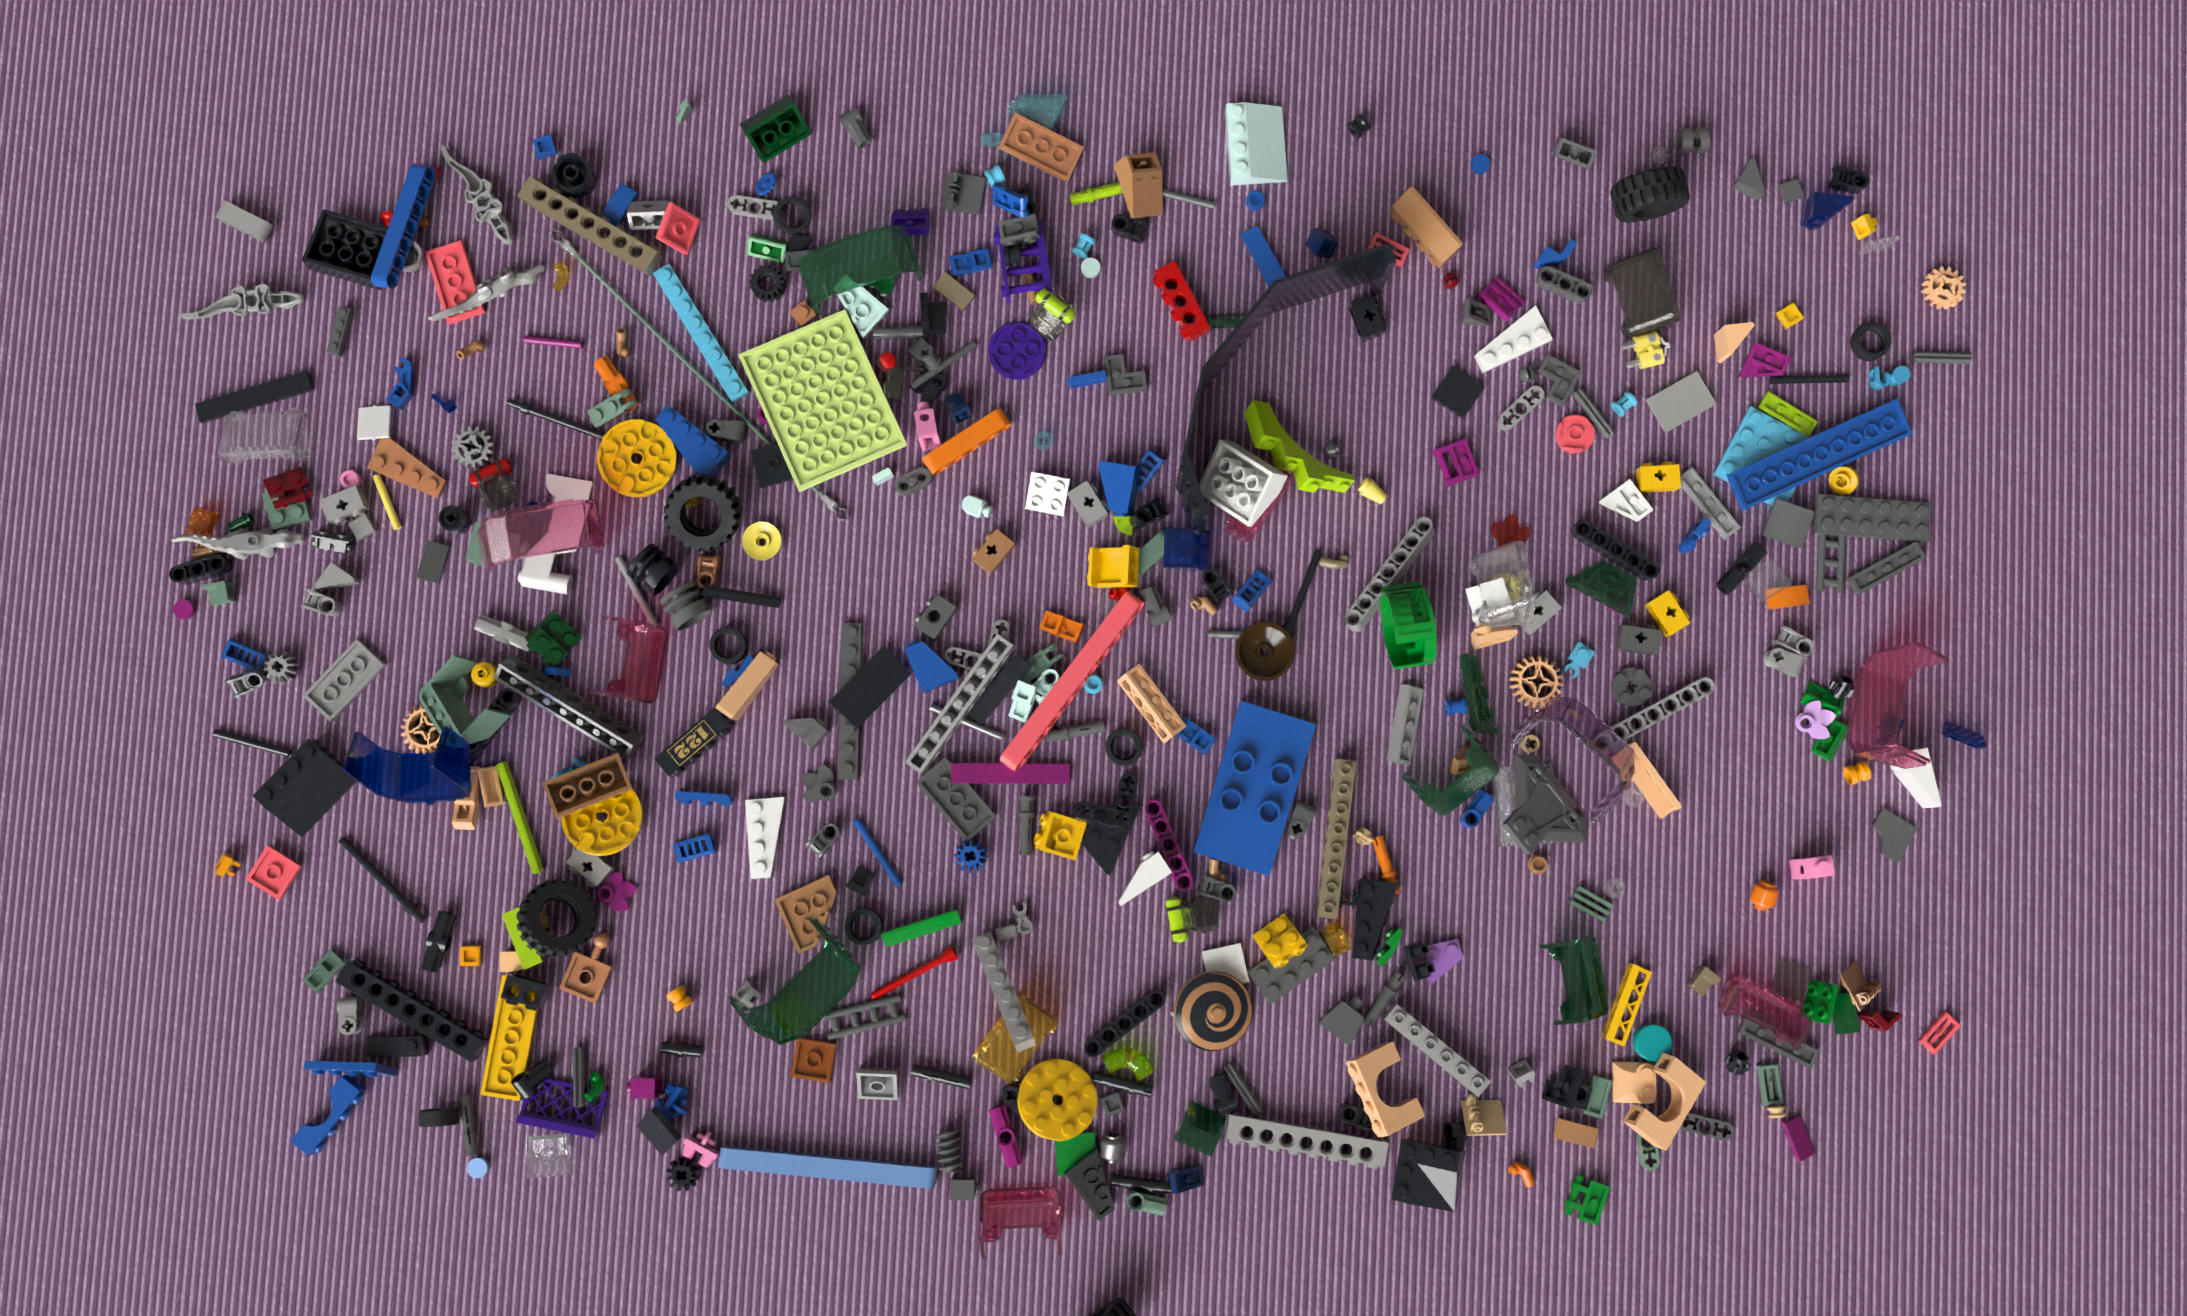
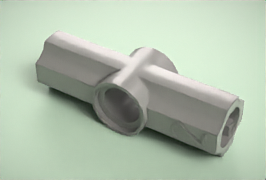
M482 614L477 619L475 630L494 637L493 639L507 645L511 644L525 651H531L526 646L528 644L525 636L528 634L527 632Z

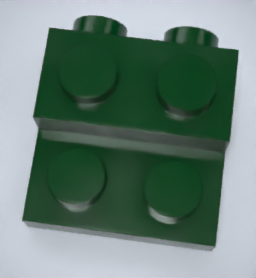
M554 610L525 636L528 642L526 646L533 653L538 651L542 655L540 657L546 665L552 664L555 667L582 638Z

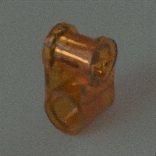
M196 506L191 513L184 535L191 532V534L210 536L218 520L217 512ZM193 542L195 545L202 546L199 543Z

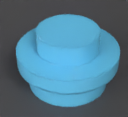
M1092 674L1086 681L1084 689L1090 694H1096L1102 689L1103 681L1098 675Z

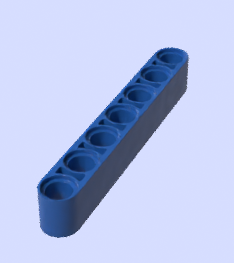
M412 164L409 168L371 275V282L376 287L394 289L399 282L436 177V171L433 166Z

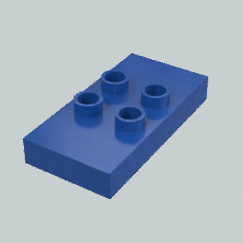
M1244 701L1239 702L1193 848L1194 853L1270 876L1316 724Z

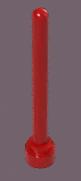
M952 945L944 948L942 955L873 991L871 998L877 999L945 961L952 963L958 960L955 949Z

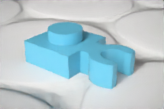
M1577 642L1567 657L1571 663L1564 666L1562 672L1565 673L1571 668L1574 671L1571 678L1577 677L1579 674L1578 668L1585 669L1595 652L1581 642Z

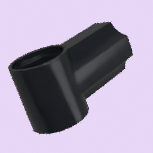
M542 1059L527 1072L516 1075L511 1080V1084L521 1098L526 1099L533 1095L537 1090V1086L554 1074L546 1060Z
M1223 1073L1208 1078L1218 1117L1238 1111L1237 1103L1233 1093L1231 1094L1226 1074Z
M1446 1122L1443 1127L1446 1147L1464 1151L1465 1140L1469 1138L1466 1135L1465 1123Z

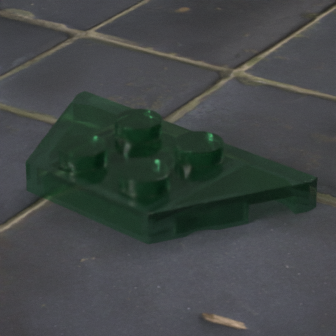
M1601 561L1592 568L1582 570L1580 575L1573 578L1569 576L1565 579V584L1627 618H1631L1637 578L1605 561Z

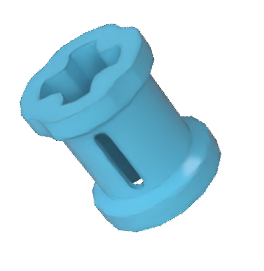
M1081 233L1079 235L1080 240L1071 251L1076 256L1087 259V253L1091 245L1095 244V240Z
M1627 391L1617 402L1611 403L1612 409L1620 417L1624 416L1625 411L1630 407L1637 405L1635 397Z

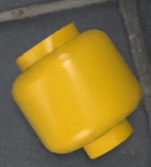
M480 662L473 667L471 678L476 685L491 688L498 683L494 678L498 667L488 662Z

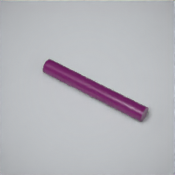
M526 335L523 338V342L528 344L578 349L583 347V342L576 340Z

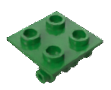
M1810 979L1801 1018L1830 1025L1839 985Z

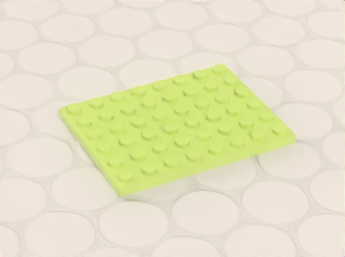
M845 309L738 354L799 492L907 446Z

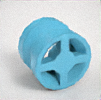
M998 164L991 170H984L985 177L991 188L992 185L1006 182Z

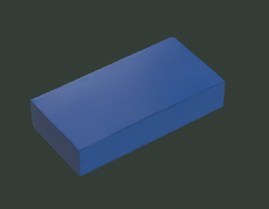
M1106 371L1067 377L1068 387L1073 389L1107 382Z

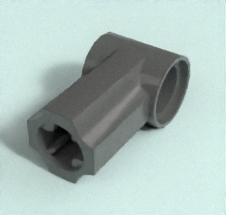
M856 108L839 116L846 132H849L858 149L865 148L872 142Z
M1155 585L1140 591L1142 600L1147 608L1148 618L1153 627L1171 620L1168 609L1163 604Z

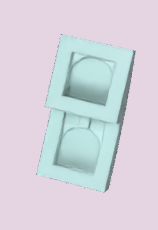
M1018 680L1012 696L1014 701L1008 716L1024 723L1028 721L1036 697V686Z

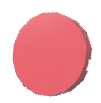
M1578 414L1569 415L1562 419L1555 430V439L1559 447L1572 454L1587 450L1595 437L1593 425L1586 417Z

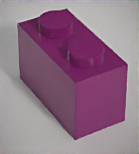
M639 1074L632 1077L631 1081H628L627 1093H630V1099H655L661 1096L663 1091V1075Z

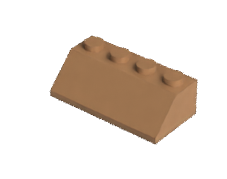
M1413 186L1392 205L1390 216L1393 221L1400 223L1404 233L1414 239L1416 247L1428 255V260L1433 266H1437L1440 269L1458 254L1463 245L1462 241Z
M619 753L542 782L556 819L632 789Z

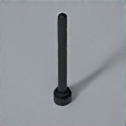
M1319 549L1314 551L1287 623L1285 622L1281 626L1292 639L1296 633L1295 622L1322 554Z

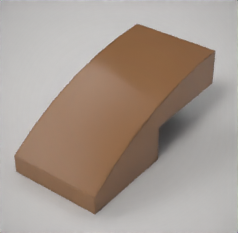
M1557 1118L1553 1138L1595 1149L1599 1129Z

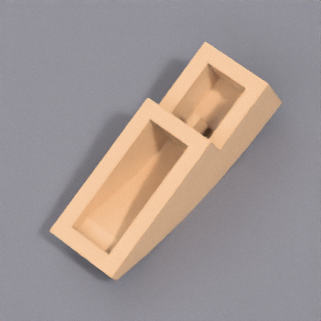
M470 766L468 769L460 770L453 800L455 808L452 824L455 829L475 830L481 788L477 769L481 768L480 766Z

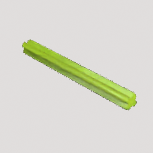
M500 762L496 764V768L528 863L533 874L540 873L544 869L508 762Z

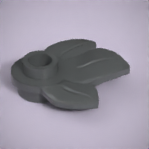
M821 764L818 774L806 773L802 775L803 783L807 788L802 795L805 800L817 802L821 799L830 801L835 798L837 787L833 783L834 774L827 766ZM827 787L831 789L829 795L824 793V789Z

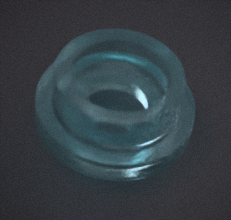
M1041 431L1035 435L1034 445L1038 450L1046 451L1051 448L1053 438L1050 433ZM1042 438L1047 440V443L1044 445L1040 443Z

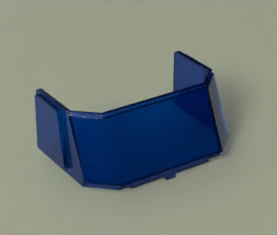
M444 726L436 751L426 752L425 754H401L382 749L361 732H355L343 766V772L377 796L406 803H426L427 805H433L434 802L456 801V799H464L471 789V746L468 741L448 726Z

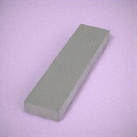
M1690 467L1680 475L1683 490L1704 516L1712 521V526L1724 540L1741 528L1693 467Z

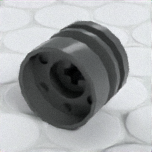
M695 581L674 588L660 600V604L666 607L664 611L667 614L676 612L670 618L676 631H682L694 626L708 617L713 611L706 599L697 600L702 595V592L697 590L699 586Z

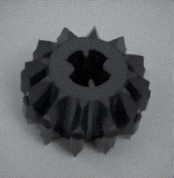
M678 1157L677 1162H670L672 1168L666 1169V1172L671 1174L666 1177V1180H673L670 1187H674L677 1184V1191H681L683 1187L685 1191H688L690 1186L695 1187L697 1185L695 1180H699L701 1176L695 1173L701 1169L700 1167H693L697 1163L696 1160L689 1163V1158L686 1157L683 1161L682 1157ZM685 1170L687 1174L682 1178L680 1174Z

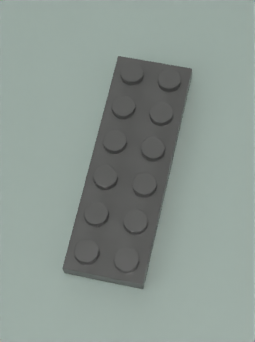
M1817 494L1815 495L1814 534L1930 542L1931 503Z

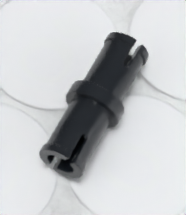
M662 1041L660 1054L678 1055L681 1058L683 1056L701 1058L702 1045L685 1044L682 1041L680 1043Z

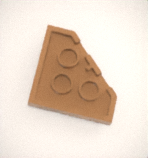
M830 875L775 899L798 954L818 946L837 896V890Z

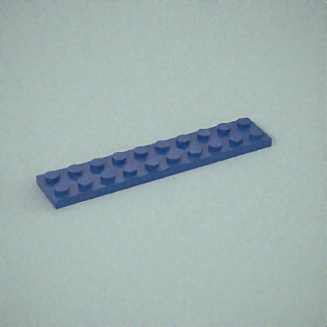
M1897 398L1726 474L1742 511L1913 433Z

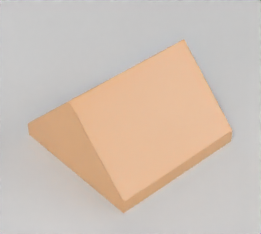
M1753 322L1724 325L1714 334L1717 361L1720 364L1733 354L1755 326Z

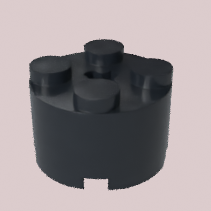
M568 153L557 159L556 164L552 168V178L567 197L580 198L594 190L595 173L583 157L575 153Z

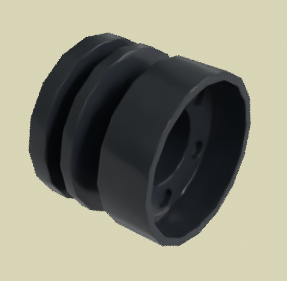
M652 543L635 557L627 570V575L634 578V581L637 583L644 581L643 588L651 595L656 596L674 579L680 565L669 556L662 559L664 552L661 549L658 550V547Z

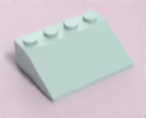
M1247 102L1227 103L1225 121L1230 186L1287 182L1282 107Z

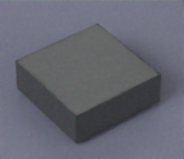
M1798 179L1778 186L1784 204L1805 197Z
M1119 1091L1100 1097L1106 1117L1125 1111Z

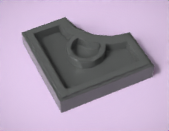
M1884 808L1879 810L1871 824L1877 830L1881 839L1879 853L1898 863L1916 833L1917 828Z

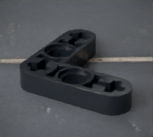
M1125 773L1121 776L1114 808L1079 802L1073 809L1074 818L1090 824L1114 829H1125L1130 822L1138 783L1137 777L1132 773ZM1127 779H1131V783H1134L1130 784L1129 792L1125 791L1126 783L1123 782L1127 781ZM1126 796L1130 799V804L1123 806L1120 804L1119 799ZM1081 807L1085 808V812L1091 813V809H1094L1093 818H1089V813H1084L1083 816L1079 815L1080 813L1077 810H1080ZM1122 810L1125 811L1123 819L1126 821H1123L1122 824H1119L1118 820L1115 818L1120 817V812ZM1104 811L1107 814V818L1105 820H1098L1096 813Z

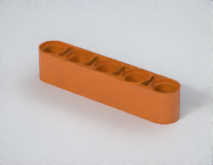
M998 408L929 452L922 458V461L932 476L937 475L1005 431L1012 423L1002 408Z

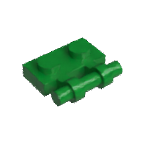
M1576 1174L1574 1182L1572 1181L1570 1185L1572 1189L1569 1198L1564 1203L1566 1205L1564 1213L1571 1216L1573 1209H1577L1579 1211L1576 1218L1597 1226L1610 1187L1590 1179L1587 1187L1583 1186L1584 1177ZM1579 1191L1584 1193L1581 1204L1576 1202Z

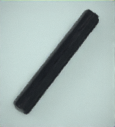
M704 585L702 592L704 597L779 608L781 602L778 596Z

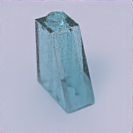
M1064 94L1017 95L1015 100H1011L1008 106L1010 118L1012 119L1016 112L1054 132L1067 104V96Z

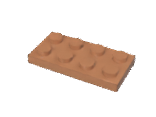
M1016 112L998 149L1066 183L1069 181L1084 148Z

